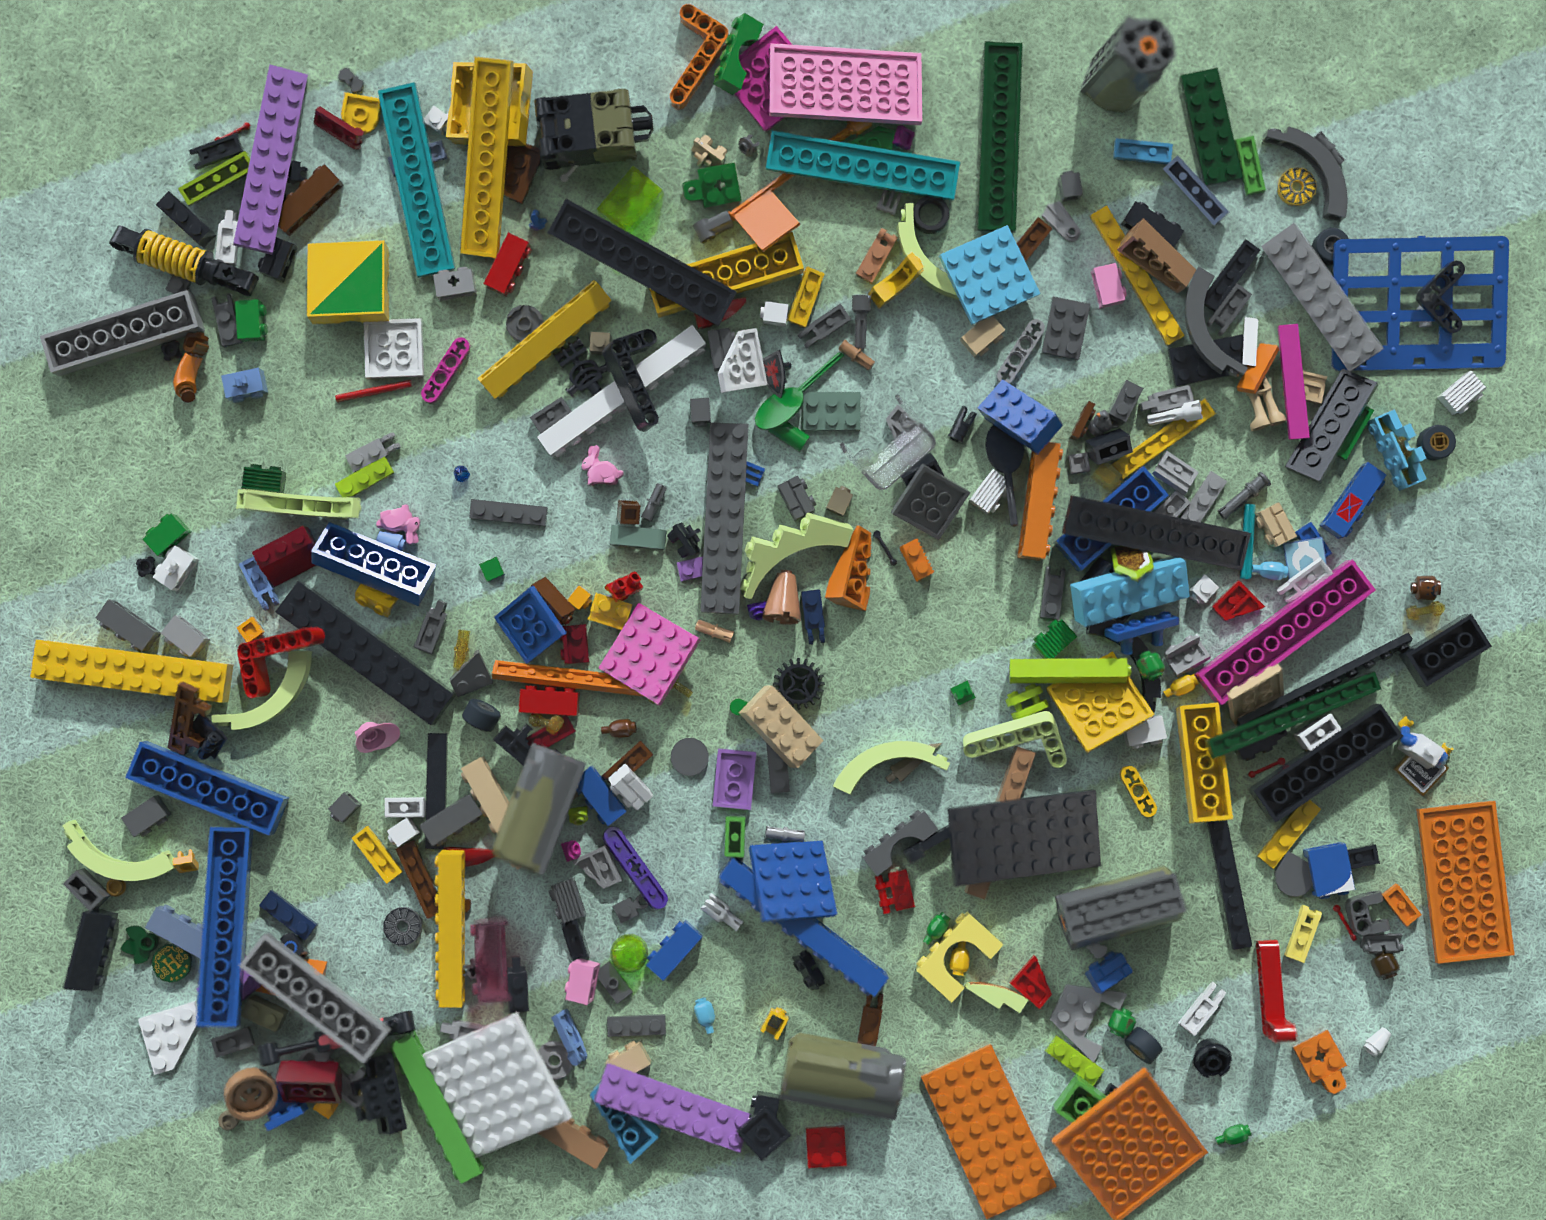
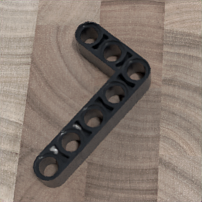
M644 329L614 339L604 347L602 352L637 429L642 432H646L655 426L659 421V417L631 356L648 350L656 343L657 335L651 329Z

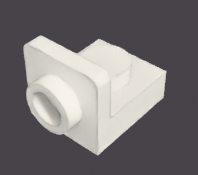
M433 106L424 118V123L441 135L447 131L448 113L445 114Z
M1204 574L1189 590V593L1192 594L1190 597L1197 604H1206L1219 587Z

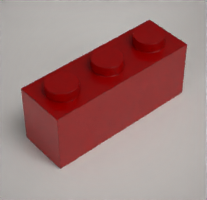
M509 232L507 233L483 283L486 288L507 297L508 293L511 294L513 292L516 276L521 275L524 268L522 264L525 259L530 257L532 252L528 241Z
M526 685L525 689H520L519 712L578 716L580 693L575 692V688H564L563 692L556 691V687H545V690H537V686Z

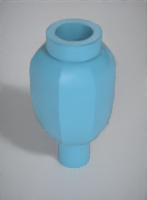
M1269 561L1263 562L1260 565H1252V572L1259 573L1266 579L1281 580L1287 577L1288 567L1280 562Z
M706 997L695 1000L694 1011L699 1024L705 1027L707 1034L713 1033L712 1024L715 1021V1013L711 1002L707 1001Z

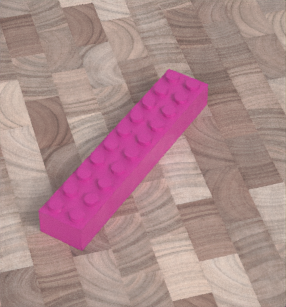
M1353 559L1343 562L1332 571L1333 574L1291 603H1288L1194 673L1196 679L1214 703H1219V705L1228 701L1227 694L1232 688L1245 684L1249 678L1256 677L1263 673L1266 668L1277 665L1376 591Z

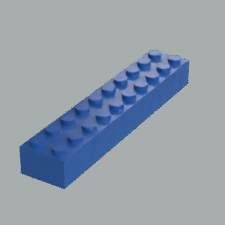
M210 827L196 1026H240L244 970L240 967V964L245 959L253 841V829Z
M732 857L719 874L720 883L728 889L732 887L736 890L735 894L743 901L745 899L749 900L751 907L760 913L753 870L737 857ZM816 918L772 922L775 925L779 923L782 926V930L790 937L792 934L796 936L797 942L804 948L809 946L813 949V954L820 960L826 959L829 963L828 966L834 971L838 972L840 970L843 972L844 978L851 984L856 982L860 990L867 996L871 994L875 997L889 979L886 971Z

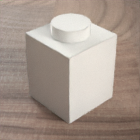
M766 302L765 307L761 306L760 312L763 324L786 327L788 304Z
M410 817L405 818L387 831L389 834L388 839L393 845L396 844L397 847L420 833Z

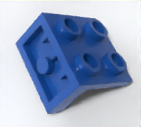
M276 1084L278 1098L273 1109L267 1113L270 1119L265 1123L267 1131L302 1115L309 1109L307 1103L283 1102Z

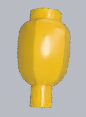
M1185 674L1174 680L1170 688L1163 692L1166 698L1172 695L1182 696L1193 691L1199 683L1194 674Z
M966 941L958 942V947L952 951L950 969L953 970L952 974L964 976V972L969 968L970 955L968 950L965 949Z

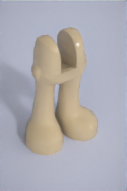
M1266 376L1256 394L1246 393L1250 398L1255 413V419L1250 424L1251 431L1260 430L1269 425H1279L1287 421L1285 415L1278 410L1271 393L1272 387ZM1261 395H1263L1268 410L1269 418H1267L1263 405L1261 403Z

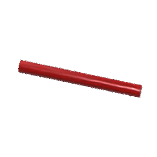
M405 380L335 395L337 402L409 388L412 387L411 380Z

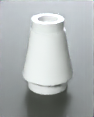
M1382 1027L1365 1041L1363 1047L1369 1054L1377 1057L1378 1054L1381 1055L1392 1035Z

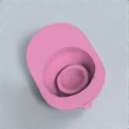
M366 722L355 732L357 738L356 748L362 753L387 748L399 739V727L393 723L377 724Z

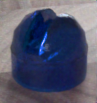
M459 465L454 468L453 474L456 481L464 482L469 479L470 473L465 466Z

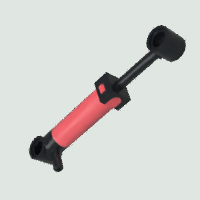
M404 1011L380 1018V1020L392 1028L386 1037L416 1031L412 1011ZM323 1031L314 1032L315 1040L278 1048L277 1042L258 1046L260 1067L280 1063V1056L312 1048H316L318 1053H325L342 1048V1046Z

